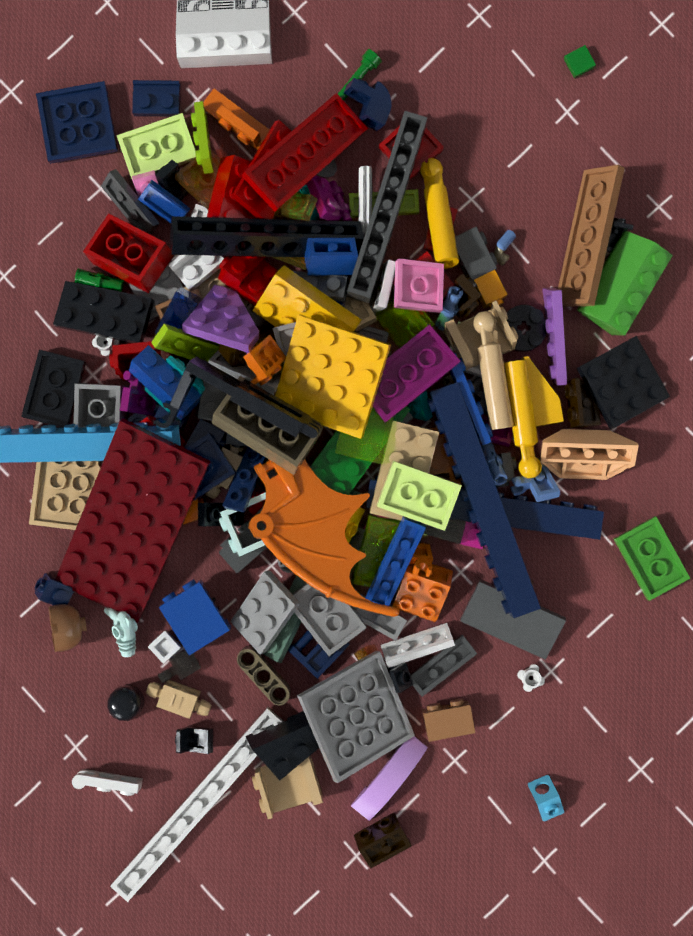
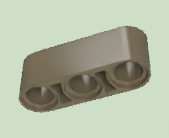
M252 646L242 648L237 656L239 667L274 705L285 704L289 700L291 693L289 684L262 654L260 655ZM243 653H252L255 658L254 662H244L242 658ZM260 670H267L270 673V679L267 681L261 680L258 677V672ZM278 687L283 688L286 691V696L277 698L273 690Z

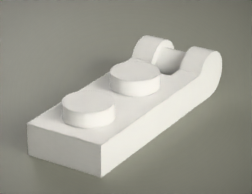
M83 769L74 776L72 785L76 789H82L86 785L97 787V790L102 792L117 790L122 795L132 796L141 789L143 778Z

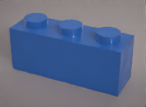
M149 345L131 361L129 372L162 403L172 400L182 377ZM193 386L177 415L180 420L198 405L202 396Z

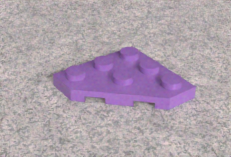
M214 285L182 324V331L184 333L247 353L259 340V330L238 293L223 286Z

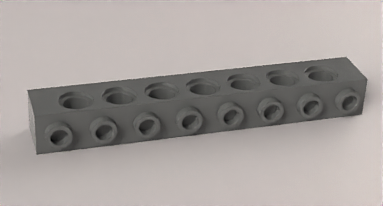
M404 111L350 280L347 297L370 304L426 129L427 117Z

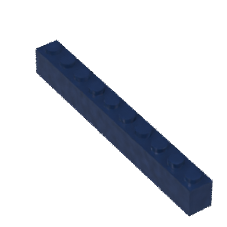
M458 382L429 393L430 398L427 399V403L431 413L434 411L436 413L438 421H435V425L439 435L443 434L446 443L443 444L447 457L451 456L454 465L451 468L456 480L460 478L463 486L460 489L463 501H468L471 510L468 511L471 523L477 524L479 533H476L478 542L481 547L485 546L488 554L484 556L489 569L493 568L496 577L492 578L497 592H502L504 600L501 601L503 610L505 614H510L512 618H517L541 609Z
M375 476V480L369 481L368 493L370 497L367 499L366 508L371 506L378 476ZM460 492L449 519L471 522L468 511L471 510L468 501H463ZM499 493L511 528L601 539L604 512L597 511V506L583 504V509L574 508V503L560 501L559 506L552 505L551 500L530 502L527 501V496L517 495L513 499L504 498L505 493Z

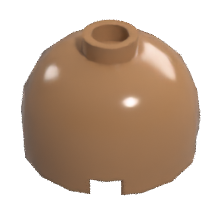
M67 604L49 606L54 651L63 652L73 649L81 641L82 631H87L85 617H80L77 609Z

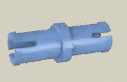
M452 286L448 290L446 299L443 302V311L440 312L435 323L436 327L439 326L438 329L444 331L445 323L452 320L458 313V304L463 296V291H460L459 287Z
M488 443L481 446L495 485L499 486L506 483L508 477L503 470L501 457L496 454L493 444Z

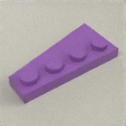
M552 287L542 288L546 331L548 334L547 352L551 361L549 378L556 385H567L562 290Z

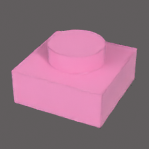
M155 170L132 176L138 197L151 180L158 184Z

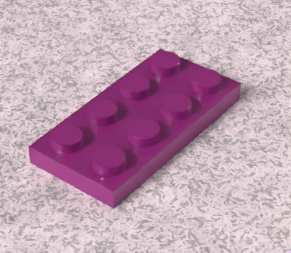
M430 324L387 358L372 407L385 423L461 362Z

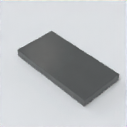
M480 579L460 621L546 660L566 622V617L541 607V609L512 618L510 614H505L501 605V601L504 600L502 592H497L493 584Z

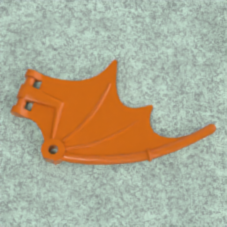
M305 459L294 475L271 460L255 465L254 469L265 485L266 498L260 514L255 515L249 522L248 529L252 532L253 537L261 539L279 561L310 586L325 594L327 598L331 597L350 606L391 617L398 616L400 613L398 608L374 603L362 597L353 588L349 578L352 567L358 561L365 558L366 554L353 548L347 542L345 529L352 515L370 497V494L346 495L332 490L315 475ZM274 469L277 475L270 479L267 472ZM257 523H264L265 529L259 530Z

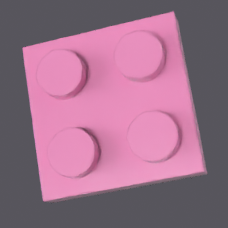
M398 258L395 261L394 308L437 313L443 311L444 264Z

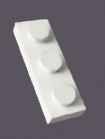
M445 623L397 639L396 641L382 644L381 648L387 667L390 668L455 646L448 624Z

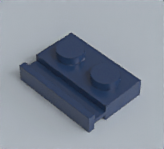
M133 80L132 113L134 116L172 117L180 114L179 81Z

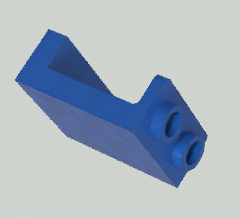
M193 579L182 586L184 591L177 595L175 592H172L162 599L164 603L159 606V609L188 655L193 654L230 631L232 627L228 620L223 618L203 586L204 582L202 579L198 582Z

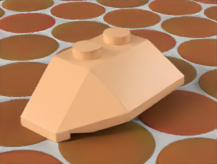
M562 429L542 441L540 462L559 478L607 480L625 469L635 466L639 445L637 442L610 430Z

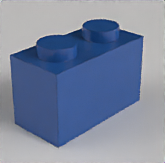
M308 238L304 257L307 275H352L358 258L355 238Z

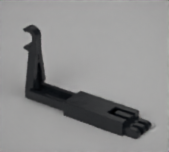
M197 356L188 362L172 400L162 403L164 408L170 410L168 420L164 421L162 418L154 420L155 424L161 428L169 427L175 421L181 406L198 377L232 396L230 399L232 402L294 437H297L302 432L311 438H315L323 428L322 424L311 418L310 415L246 379L240 381Z

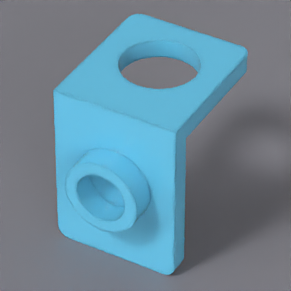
M549 775L528 783L543 821L564 813L560 796ZM540 784H546L549 786V791L545 794H539L536 792V788Z

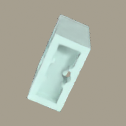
M266 492L251 498L247 507L265 500ZM226 509L220 512L222 517L219 518V522L223 531L228 530L231 539L228 542L233 553L237 552L239 556H242L265 545L261 540L243 548L229 516L238 511Z

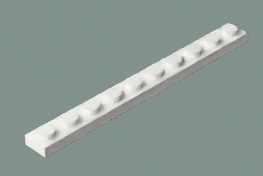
M267 707L114 880L110 887L128 902L256 758L257 755L251 749L245 736L251 733L253 735L267 730V726L272 724L276 726L284 721Z

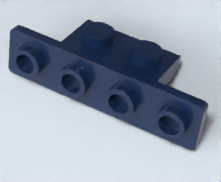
M248 446L223 502L225 509L240 512L246 511L259 479L254 466L259 463L263 464L267 460L266 457Z

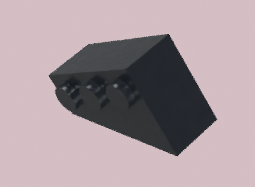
M304 711L288 717L287 721L281 724L267 726V730L253 735L251 733L245 736L254 753L279 780L319 749Z

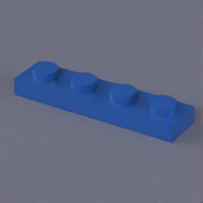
M458 358L461 362L449 372L453 382H458L480 445L483 446L491 443L490 437H493L489 424H484L481 417V415H484L482 406L479 401L475 402L472 395L475 393L474 386L470 379L466 380L463 373L466 371V367L462 358Z
M404 516L402 517L365 596L366 599L374 603L390 605L426 529L424 524Z

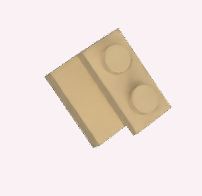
M497 301L492 302L491 310H488V312L492 313L497 320L493 337L494 342L501 344L503 355L515 349L518 334L513 326H509L507 322L508 316L504 307H499ZM475 317L456 324L453 319L446 322L444 326V332L457 357L462 358L466 370L480 365L477 348L482 345L481 334L473 326Z
M311 755L281 780L266 765L256 768L255 776H252L254 788L259 790L261 794V799H259L262 813L266 812L268 819L273 818L275 812L311 801L313 805L323 803V794Z

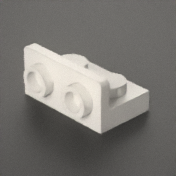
M175 255L169 267L189 291H192L220 269L219 266L224 258L222 256Z

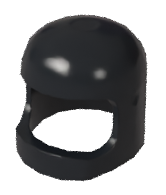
M133 685L120 686L108 698V711L113 718L119 721H130L141 712L144 706V697L142 692Z

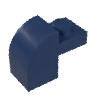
M353 78L346 85L343 94L363 104L358 118L367 127L378 131L386 124L391 111L392 102L387 88L379 81L370 87L366 81Z

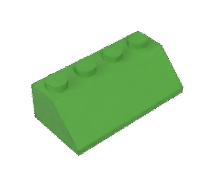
M623 231L603 265L595 305L579 306L577 311L610 335L625 336L673 255L654 241L628 231Z

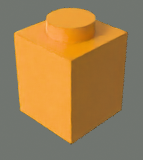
M495 270L474 279L478 286L476 289L481 294L479 301L483 309L489 306L491 308L494 301H497L499 306L504 303L503 299L507 296V293Z

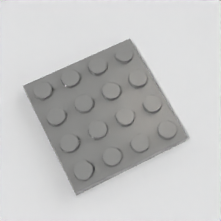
M380 651L372 652L297 695L333 781L336 783L343 781L415 736Z

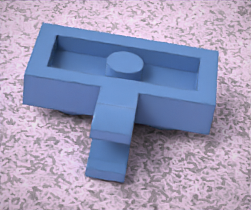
M543 464L542 471L535 478L527 479L523 476L512 478L514 486L510 487L514 496L523 494L527 489L531 490L537 502L558 498L560 495V489L548 468Z

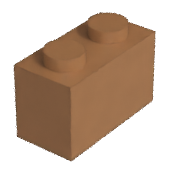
M454 699L450 701V704L442 706L440 703H432L427 705L426 709H422L429 742L475 733L471 706L464 699Z

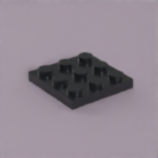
M637 336L576 368L610 430L670 397Z

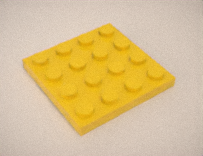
M298 315L275 396L310 415L311 418L317 420L323 426L361 439L366 430L391 344L304 315Z

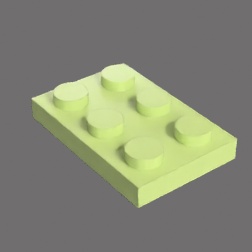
M183 113L117 135L131 179L132 176L153 170L157 173L161 167L171 160L178 163L179 166L196 160V150Z
M393 460L376 506L445 531L462 485Z

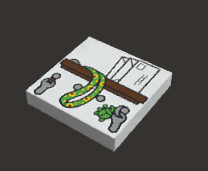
M388 260L382 264L369 304L374 314L387 308L395 275V261Z

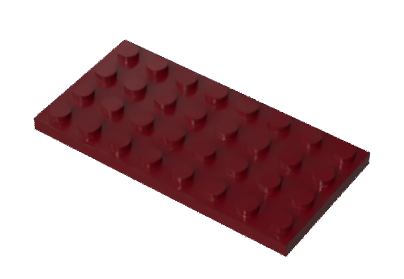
M124 418L121 419L64 556L56 580L66 586H70L74 592L106 608L114 609L117 612L125 611L138 623L143 616L211 461Z

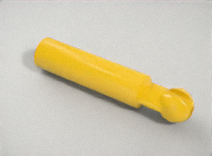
M429 158L428 163L424 161L420 169L425 185L424 198L435 263L444 264V269L456 266L459 263L447 188L443 183V166L438 159Z
M526 360L504 363L514 424V427H512L515 446L521 448L522 455L518 469L523 477L527 479L535 478L542 471V464L535 457L534 445L538 443L527 362Z

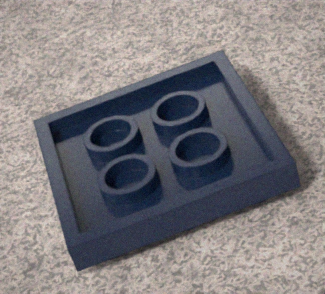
M105 81L36 93L47 160L50 164L118 152Z

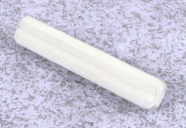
M360 166L359 222H361L365 237L372 215L371 166Z

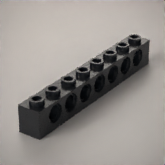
M172 216L170 231L172 255L305 257L308 238H355L359 255L364 240L361 222Z

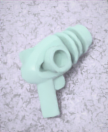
M105 607L104 613L113 620L112 633L117 639L116 643L118 644L121 656L131 657L135 655V632L138 629L136 621L125 611L117 612L114 609Z

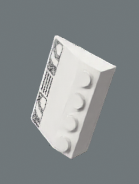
M177 0L176 51L180 67L199 68L272 64L269 0Z

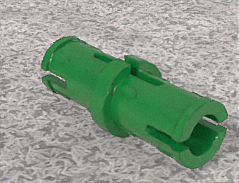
M80 268L77 269L75 274V283L119 292L123 291L124 280L106 276L102 272L94 273Z

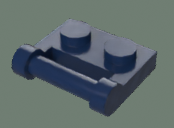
M307 631L295 644L290 645L288 651L318 679L350 643L347 642L330 656L327 655L318 643L305 656L301 651L314 638Z

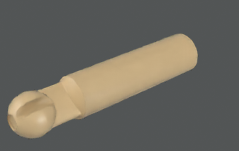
M484 311L475 316L473 326L481 334L482 345L477 348L489 425L491 430L514 427L501 344L494 342L493 337L497 320L492 313Z

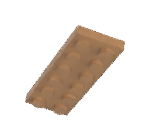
M620 165L588 169L583 172L558 289L562 290L563 307L595 305L625 169Z

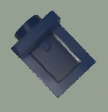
M48 573L39 578L35 585V594L38 599L53 606L68 604L74 593L70 586L62 584V582L52 578Z

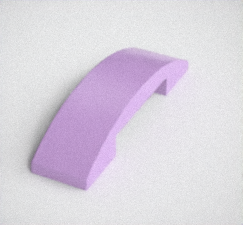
M415 736L399 745L395 749L393 756L369 786L362 790L351 804V807L370 821L403 784L428 747Z

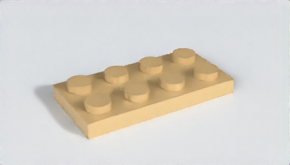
M392 420L369 510L370 514L402 520V515L376 506L391 464L394 460L429 473L439 431Z

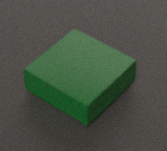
M586 45L564 56V61L574 79L594 69L596 66Z

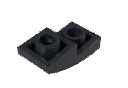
M198 503V526H221L219 518L222 517L220 512L226 510L223 507V503ZM238 511L229 515L234 526H242L244 524V512Z

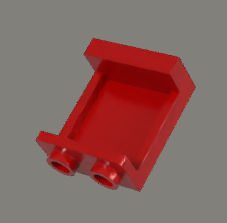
M152 341L112 345L113 354H109V362L111 368L115 369L116 375H119L123 382L128 380L123 378L124 372L128 371L131 361L148 345L165 361L170 355L175 359L178 357L177 355L156 349L151 343Z

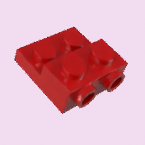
M227 256L219 266L221 271L218 279L232 290H235L252 305L256 306L278 270L265 261L266 257L233 256L230 259Z

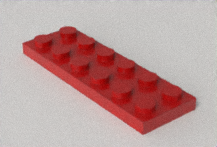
M336 93L244 171L242 177L276 212L368 128Z

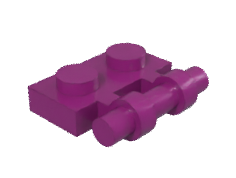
M315 176L307 183L320 218L328 221H338L341 218L342 221H352L350 207L345 203L342 188L337 185L335 180L328 182L323 177Z
M125 371L123 378L129 381L130 387H123L120 411L155 417L154 408L157 401L145 391V386L141 390L143 384L129 371Z

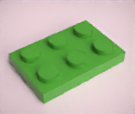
M656 516L613 538L648 601L690 579Z

